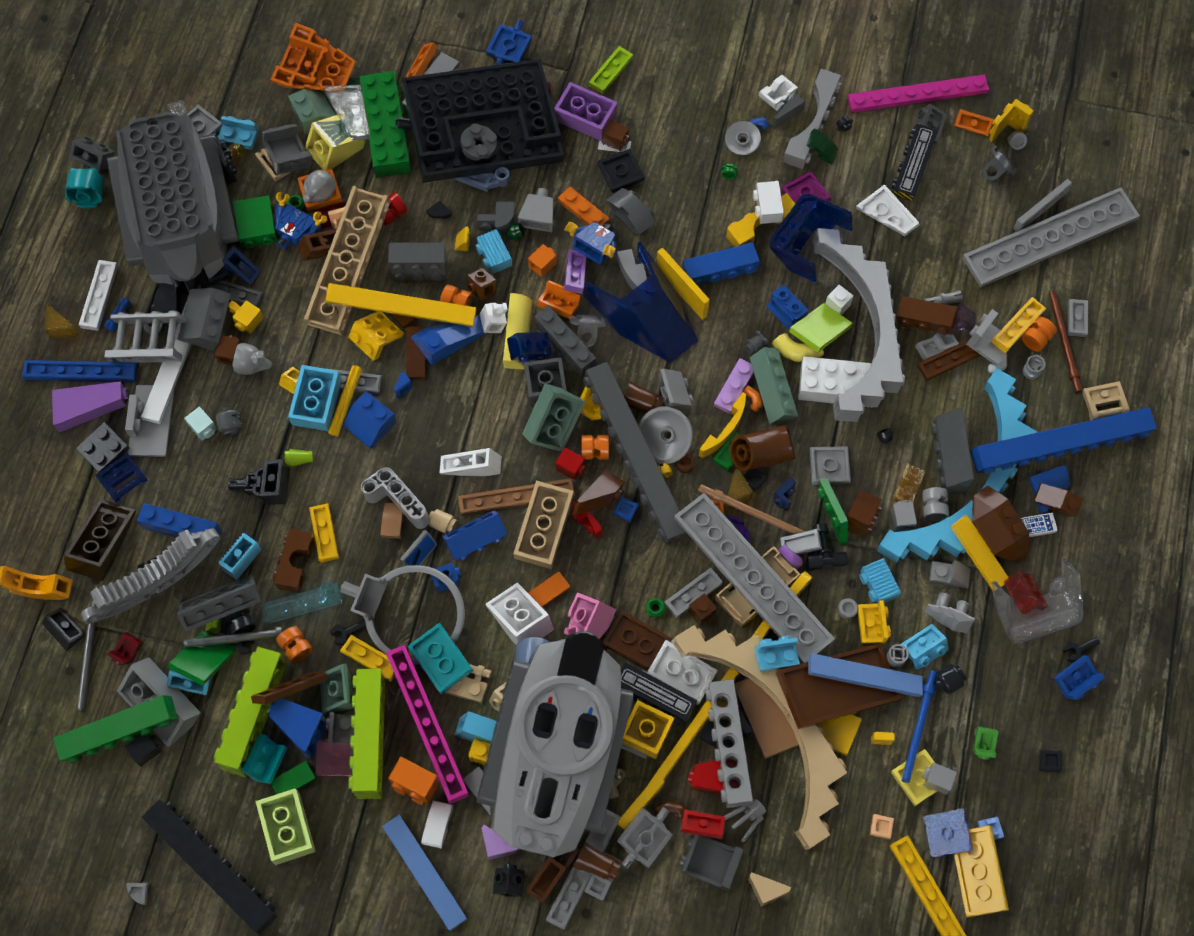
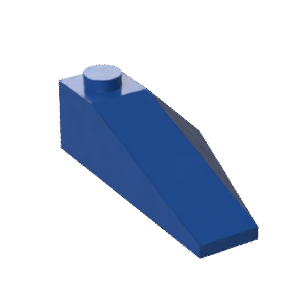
M480 315L475 316L473 327L442 323L424 328L412 335L411 339L429 363L433 365L486 333L483 332Z

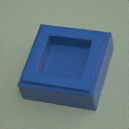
M621 497L613 515L631 523L639 508V504Z

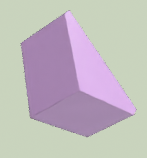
M483 825L482 832L489 860L519 852L520 849L507 845L492 829Z

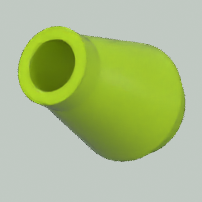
M296 449L284 451L285 463L291 466V468L313 462L312 451Z

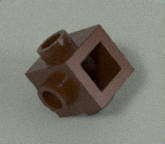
M482 268L468 275L467 288L469 292L482 301L496 294V279Z

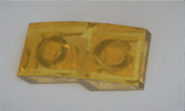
M907 464L892 501L904 500L913 502L925 470Z

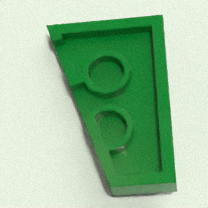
M820 479L819 488H817L818 496L823 500L826 513L830 518L839 545H847L848 520L828 479Z

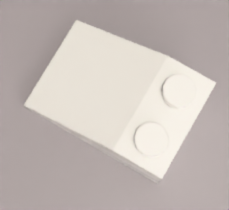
M518 582L486 603V607L515 645L525 638H543L554 630L549 614Z

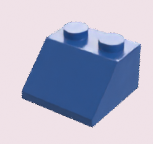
M365 391L352 405L343 423V427L371 449L396 423V419L392 411Z

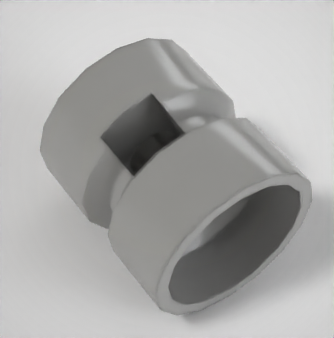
M941 487L923 490V503L925 504L923 507L924 519L928 521H942L948 518L949 506L946 504L948 503V490Z

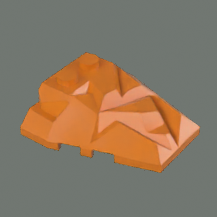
M295 23L289 36L288 48L280 66L276 65L270 82L286 88L344 92L356 61L339 48L335 49L332 47L327 39H321L313 29Z

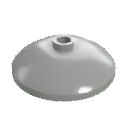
M657 407L646 413L639 423V429L656 463H674L688 453L693 441V429L689 419L678 409ZM668 431L671 433L670 438L666 437Z

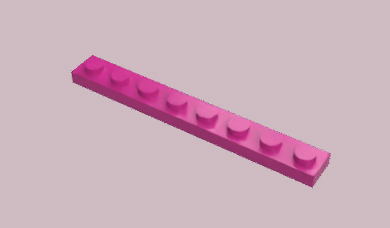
M978 75L848 94L847 99L850 111L854 113L988 93L989 87L986 76Z

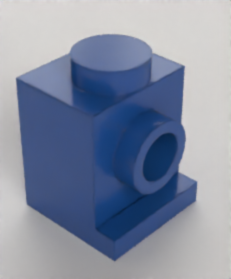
M452 563L436 568V570L444 574L449 573L448 577L455 585H460L458 578H461L458 566L454 567ZM431 575L438 593L449 589L444 582Z

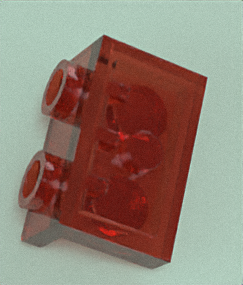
M1018 571L1004 581L1021 614H1026L1032 609L1044 610L1048 607L1030 573Z

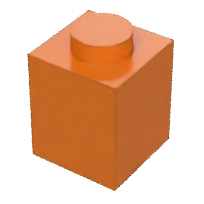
M544 244L528 258L529 268L541 278L557 264L556 252Z

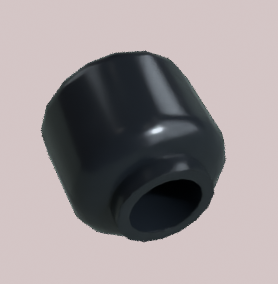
M950 664L936 673L937 680L934 682L940 692L944 690L947 694H952L964 687L966 676L959 666L956 667Z

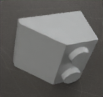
M660 369L659 387L664 398L665 407L678 409L683 414L691 413V406H694L692 395H688L687 389H689L687 379L683 378L681 372Z

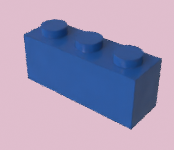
M492 511L442 537L453 559L460 561L469 557V553L475 550L479 552L485 549L486 545L491 542L497 543L503 540V536L507 535V531L499 514L496 511Z

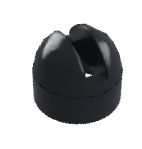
M886 428L876 433L879 441L884 444L891 442L893 439L891 428Z

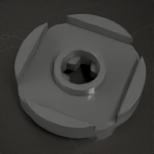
M472 124L462 133L460 145L464 155L476 161L484 158L488 159L496 150L497 137L489 128L479 124ZM475 140L482 141L483 145H475Z

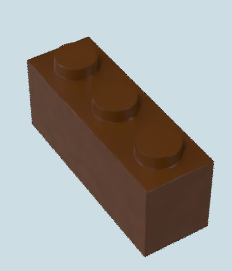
M902 296L896 317L898 324L903 327L912 326L922 331L931 330L941 335H952L958 318V309L955 306Z

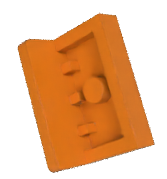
M548 281L545 291L538 299L537 306L543 309L550 306L556 314L571 319L579 308L582 294L566 291L564 286Z

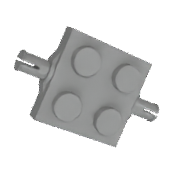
M663 807L656 817L641 808L617 840L628 853L625 860L621 863L627 870L634 860L649 868L673 836L663 823L670 813L666 808Z

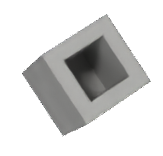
M902 500L893 504L890 511L894 532L914 530L917 522L913 502Z
M933 763L930 768L926 767L922 778L925 779L923 786L947 795L951 791L957 772Z

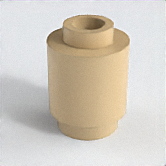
M439 509L431 511L429 514V527L445 534L455 530L458 520L454 519V516Z

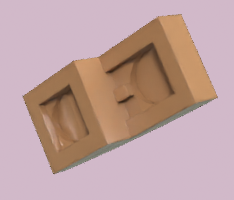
M385 503L381 538L401 539L404 514L394 503Z

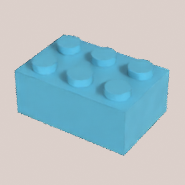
M306 365L301 366L288 416L292 425L323 431L329 430L342 381L339 371Z

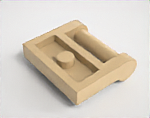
M1120 381L1085 388L1082 391L1090 420L1130 412ZM1117 402L1120 406L1101 411H1097L1096 408L1098 406H1103Z

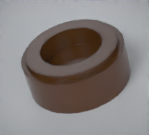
M688 453L676 462V468L681 473H689L695 466L694 457Z

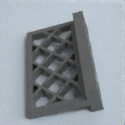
M253 574L179 603L177 615L184 631L187 632L261 602Z

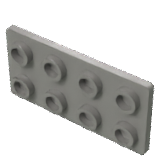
M137 385L135 395H129L125 431L130 437L129 456H167L174 390L161 424L141 419L153 385Z

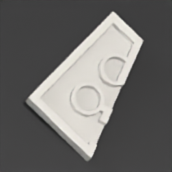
M885 185L856 206L857 210L903 236H906L919 226L916 218Z

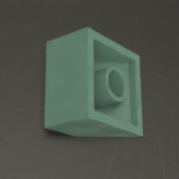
M303 89L288 96L291 108L305 134L309 133L313 122L335 116L323 92Z

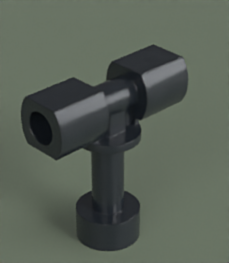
M828 524L814 525L812 527L813 530H819L822 549L818 552V555L807 557L808 570L822 569L823 565L832 564L833 567L847 566L848 556L846 551L834 553L832 549L828 548L826 534L829 533Z

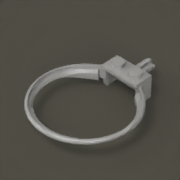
M404 566L394 569L380 578L365 574L360 587L344 581L340 592L355 598L350 611L364 617L372 641L386 655V652L391 650L379 638L373 619L387 587V582L402 574L411 572L433 575L444 582L452 592L457 606V621L451 639L454 643L457 642L464 626L465 607L459 589L448 576L427 566ZM410 657L413 664H419L415 657Z

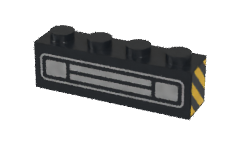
M918 123L916 129L912 128L909 139H911L910 146L906 145L903 155L906 156L904 162L900 161L897 172H900L898 179L894 178L891 186L894 189L893 194L895 196L914 201L938 133L937 129Z
M626 662L621 669V688L633 691V701L635 703L637 700L674 717V724L686 725L696 706V699Z

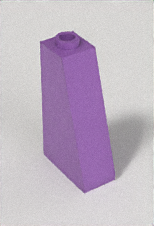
M121 381L52 390L53 425L58 432H62L126 406V399H128V390L124 388Z

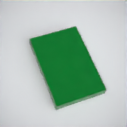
M202 631L194 639L214 636ZM228 643L185 647L169 662L168 668L203 686L236 653V648Z

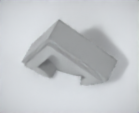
M127 883V891L131 898L141 905H147L149 884Z

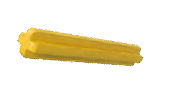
M353 365L328 430V433L332 436H339L362 373V369L359 366Z

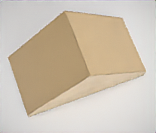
M752 872L748 879L761 907L787 895L791 889L787 885Z

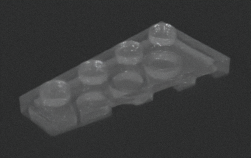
M361 86L325 87V94L350 139H370Z

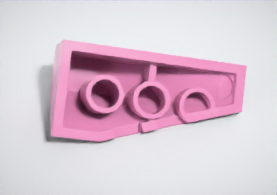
M577 592L569 609L568 617L570 622L568 628H565L564 634L582 633L589 636L594 644H596L609 628L617 609Z

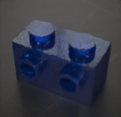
M548 332L515 333L507 338L511 360H519L520 363L529 360L540 361L545 360V357L552 354Z

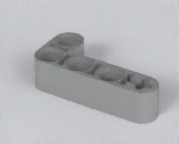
M382 468L362 482L361 490L369 503H376L385 496H388L416 528L423 529L429 525L430 518L426 508L392 469Z

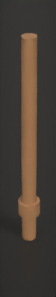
M702 484L698 488L699 492L705 493L716 502L721 501L791 534L806 532L726 496L718 489L713 490Z

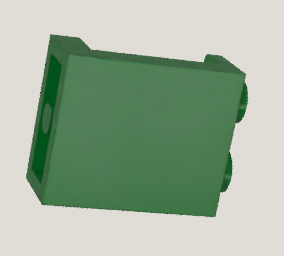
M269 195L233 202L238 239L242 248H252L262 244L269 245L278 241Z

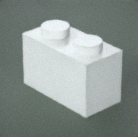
M779 181L757 183L756 190H753V200L757 201L755 214L756 217H759L760 224L782 222L783 206Z

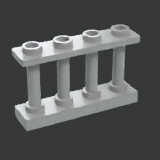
M152 311L150 314L135 312L134 314L119 312L117 315H111L110 319L118 324L116 345L113 350H105L104 358L111 362L132 363L182 361V354L174 348L177 323L186 322V318L180 315L179 312L169 311L168 313ZM152 323L149 347L147 349H140L143 324ZM160 323H169L166 347L158 349L157 342ZM126 324H135L132 347L130 350H124Z

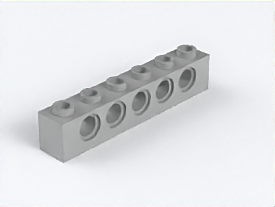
M734 679L709 682L708 689H705L706 700L711 703V709H708L709 720L714 723V729H711L712 740L717 742V749H714L716 762H720L721 768L717 771L719 782H723L724 790H721L722 803L726 802L727 808L751 805L753 798ZM718 700H725L727 706L719 707L716 702ZM726 719L730 722V726L727 728L722 727L719 722ZM729 739L733 742L734 746L727 748L723 745V741ZM732 759L736 762L737 766L729 768L726 765V761ZM737 780L740 783V787L737 789L730 787L729 781Z

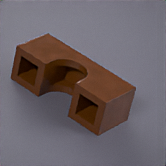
M290 528L288 534H285L283 540L285 547L283 552H280L278 558L279 568L278 571L275 570L273 575V582L277 589L301 593L305 573L303 569L295 568L292 565L293 561L299 556H311L315 542L312 532Z

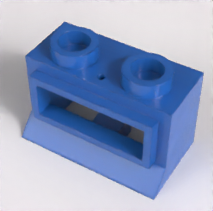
M784 284L772 293L771 300L766 306L789 331L791 326L808 314V309Z

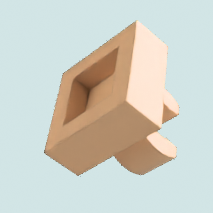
M345 207L328 211L333 230L338 228Z

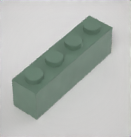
M764 347L751 356L750 361L769 424L781 426L796 418L798 414L778 349Z

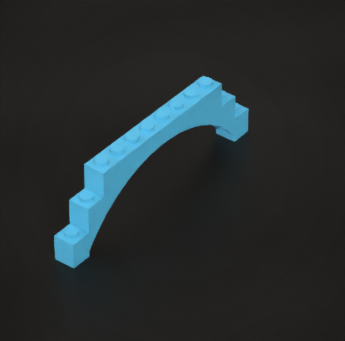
M998 368L995 369L983 389L988 392L994 408L998 431L997 442L1037 433V431L1022 423L1026 415L1023 411L1027 405L1011 396L1016 388L1013 386L1016 379ZM1017 464L1007 470L995 469V472L990 473L983 488L990 486L1003 494L1009 485L1006 483L1009 477L1012 479L1018 471L1015 468ZM971 500L954 515L933 525L910 531L893 532L889 530L877 551L895 563L900 558L904 560L909 550L928 560L930 555L934 557L939 548H942L957 558L960 552L964 554L966 550L950 526L964 515H967L972 522L973 501Z

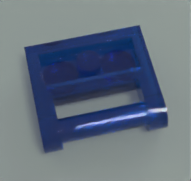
M128 453L95 475L115 503L120 501V497L133 488L148 481ZM134 473L137 475L136 478L128 482L126 485L118 489L116 492L113 490L114 487H116L118 484L129 478Z

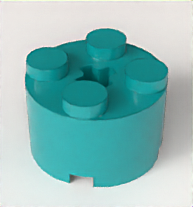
M94 168L70 169L65 188L66 200L71 204L72 202L77 203V207L80 208L96 207L99 202H102L105 183L103 177Z

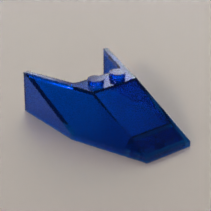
M640 241L638 243L637 258L649 269L651 276L623 298H617L586 281L584 283V297L620 336L670 363L698 342V338L675 289Z

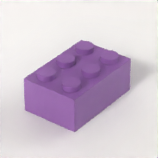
M570 82L556 104L554 111L558 123L602 141L603 130L609 120L614 121L617 116L618 102Z

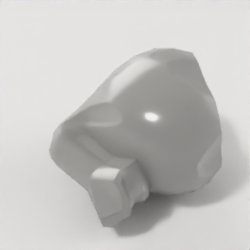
M241 343L236 347L232 366L233 371L238 374L252 375L271 368L272 362L265 358L263 350L260 351L251 344Z

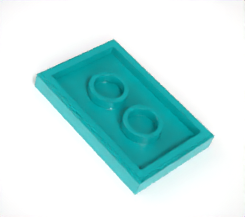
M440 622L407 646L441 695L474 671Z

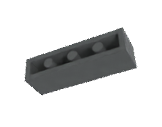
M550 306L534 316L535 327L581 378L585 376L587 369L596 366V357Z

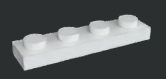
M98 260L79 322L80 328L99 331L118 268L116 262Z

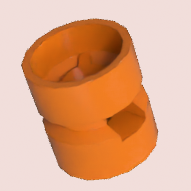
M447 284L441 294L440 302L470 306L473 294L463 289L459 291L457 287Z
M1038 317L1031 325V328L1023 334L1022 341L1030 350L1041 352L1047 345L1048 340L1050 341L1055 336L1057 328L1049 319Z
M582 435V457L585 460H593L594 457H597L598 460H609V435H598L597 438H594L592 435Z
M298 626L286 629L276 638L280 648L286 651L285 655L291 664L302 661L313 651L307 639H303L304 635Z

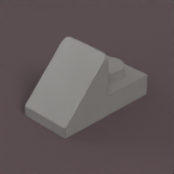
M954 560L952 564L932 561L929 582L963 588L969 587L970 568L957 560Z

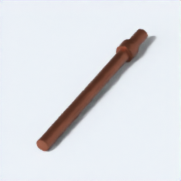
M1051 291L1048 294L1069 369V380L1072 381L1075 393H1081L1082 387L1079 380L1081 376L1079 370L1076 369L1056 291Z

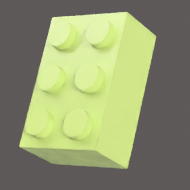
M296 788L256 801L270 858L275 865L316 852L301 796Z

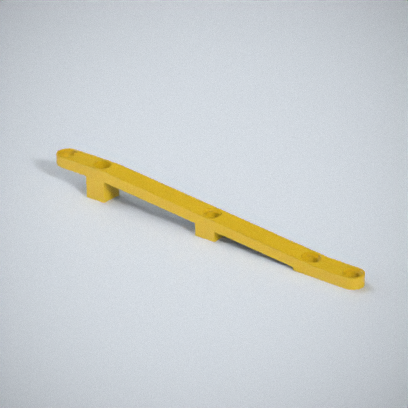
M804 571L790 589L798 597L813 577ZM763 620L753 636L757 634L759 638L764 640L771 628ZM729 668L721 681L733 679L735 681L740 673ZM718 700L716 702L719 707L727 706L725 700ZM710 701L705 702L644 791L619 819L617 824L625 830L640 809H645L663 788L664 780L707 719H709L708 709H711Z

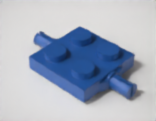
M518 20L514 28L499 25L486 50L487 56L497 59L495 65L520 62L532 41L531 35L521 31L524 25L522 20L521 22Z

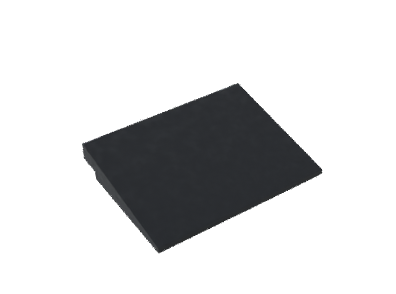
M541 59L401 78L423 183L493 173L500 167L513 170L563 162L564 152L560 141L561 134ZM472 124L485 126L496 134V150L488 159L472 160L465 156L460 145L461 135ZM475 140V145H483L482 141Z

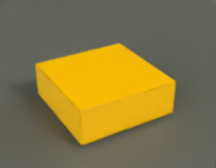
M874 732L871 736V744L892 745L895 741L894 733Z

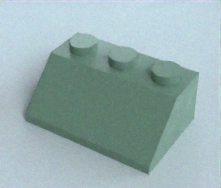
M544 384L522 435L531 444L562 452L586 401L562 388Z

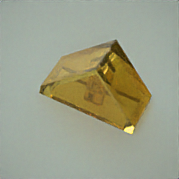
M49 304L46 306L44 331L49 338H66L79 335L71 323Z
M735 469L728 496L745 503L752 499L753 491L741 472ZM726 504L725 511H730L734 509V507Z

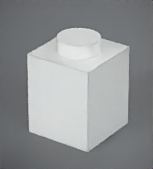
M838 285L827 296L825 304L842 315L851 306L853 295Z

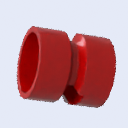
M396 192L388 196L391 202L388 208L390 210L387 211L383 222L386 226L395 220V216L400 217L407 213L406 205Z

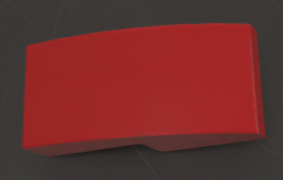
M572 502L570 514L573 520H577L580 526L585 524L589 534L593 533L595 539L601 537L602 528L590 512L576 516L573 515L576 502Z

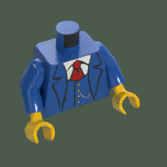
M278 192L276 200L279 204L276 206L274 226L280 239L276 244L283 250L290 243L298 247L297 244L304 235L319 233L321 229L320 224L325 223L327 217L323 215L319 219L321 212H315L313 217L289 204L285 205L290 199L289 195L285 194L284 200H282V192Z
M568 222L564 230L570 232L571 236H575L572 246L574 250L602 265L607 256L610 258L616 256L615 234L611 224L607 223L601 226L593 222L589 226L578 228L575 223Z

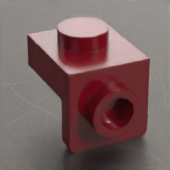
M125 632L115 650L109 651L108 656L118 665L133 663L143 642L130 633Z

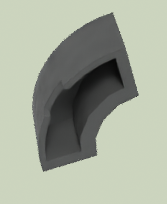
M622 188L606 200L613 214L620 218L632 233L640 235L656 222L653 218V211L646 207L632 190L628 191Z

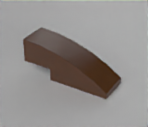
M576 847L575 850L556 857L549 856L526 892L541 903H544L581 850Z

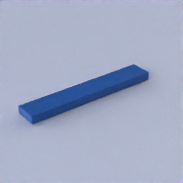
M25 360L22 378L24 380L136 382L138 365L132 362Z

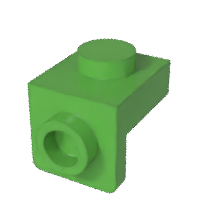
M977 726L973 751L978 755V758L990 760V757L996 758L995 748L998 730Z

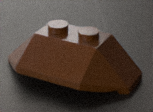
M986 486L972 496V522L993 555L1016 562L1030 552L1029 531L1008 498L990 486Z

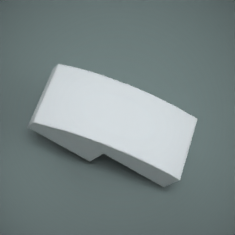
M433 801L421 841L423 845L442 849L448 832L447 826L453 812V805Z

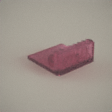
M317 740L316 775L351 776L350 756H352V748L350 743H324L323 740Z

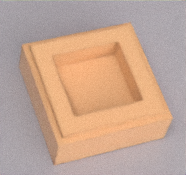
M873 814L869 835L890 840L894 818Z

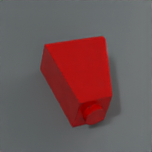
M732 759L726 761V765L729 768L737 766L736 762ZM714 760L695 765L694 771L690 770L688 783H692L691 789L721 795V790H724L723 782H719L717 771L721 769L720 762ZM737 780L729 781L730 787L734 789L740 787V783Z

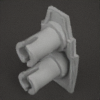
M940 593L938 595L936 605H927L924 612L953 631L968 633L975 618L967 615L969 604L966 601H958L956 609L948 608L951 597L947 593Z

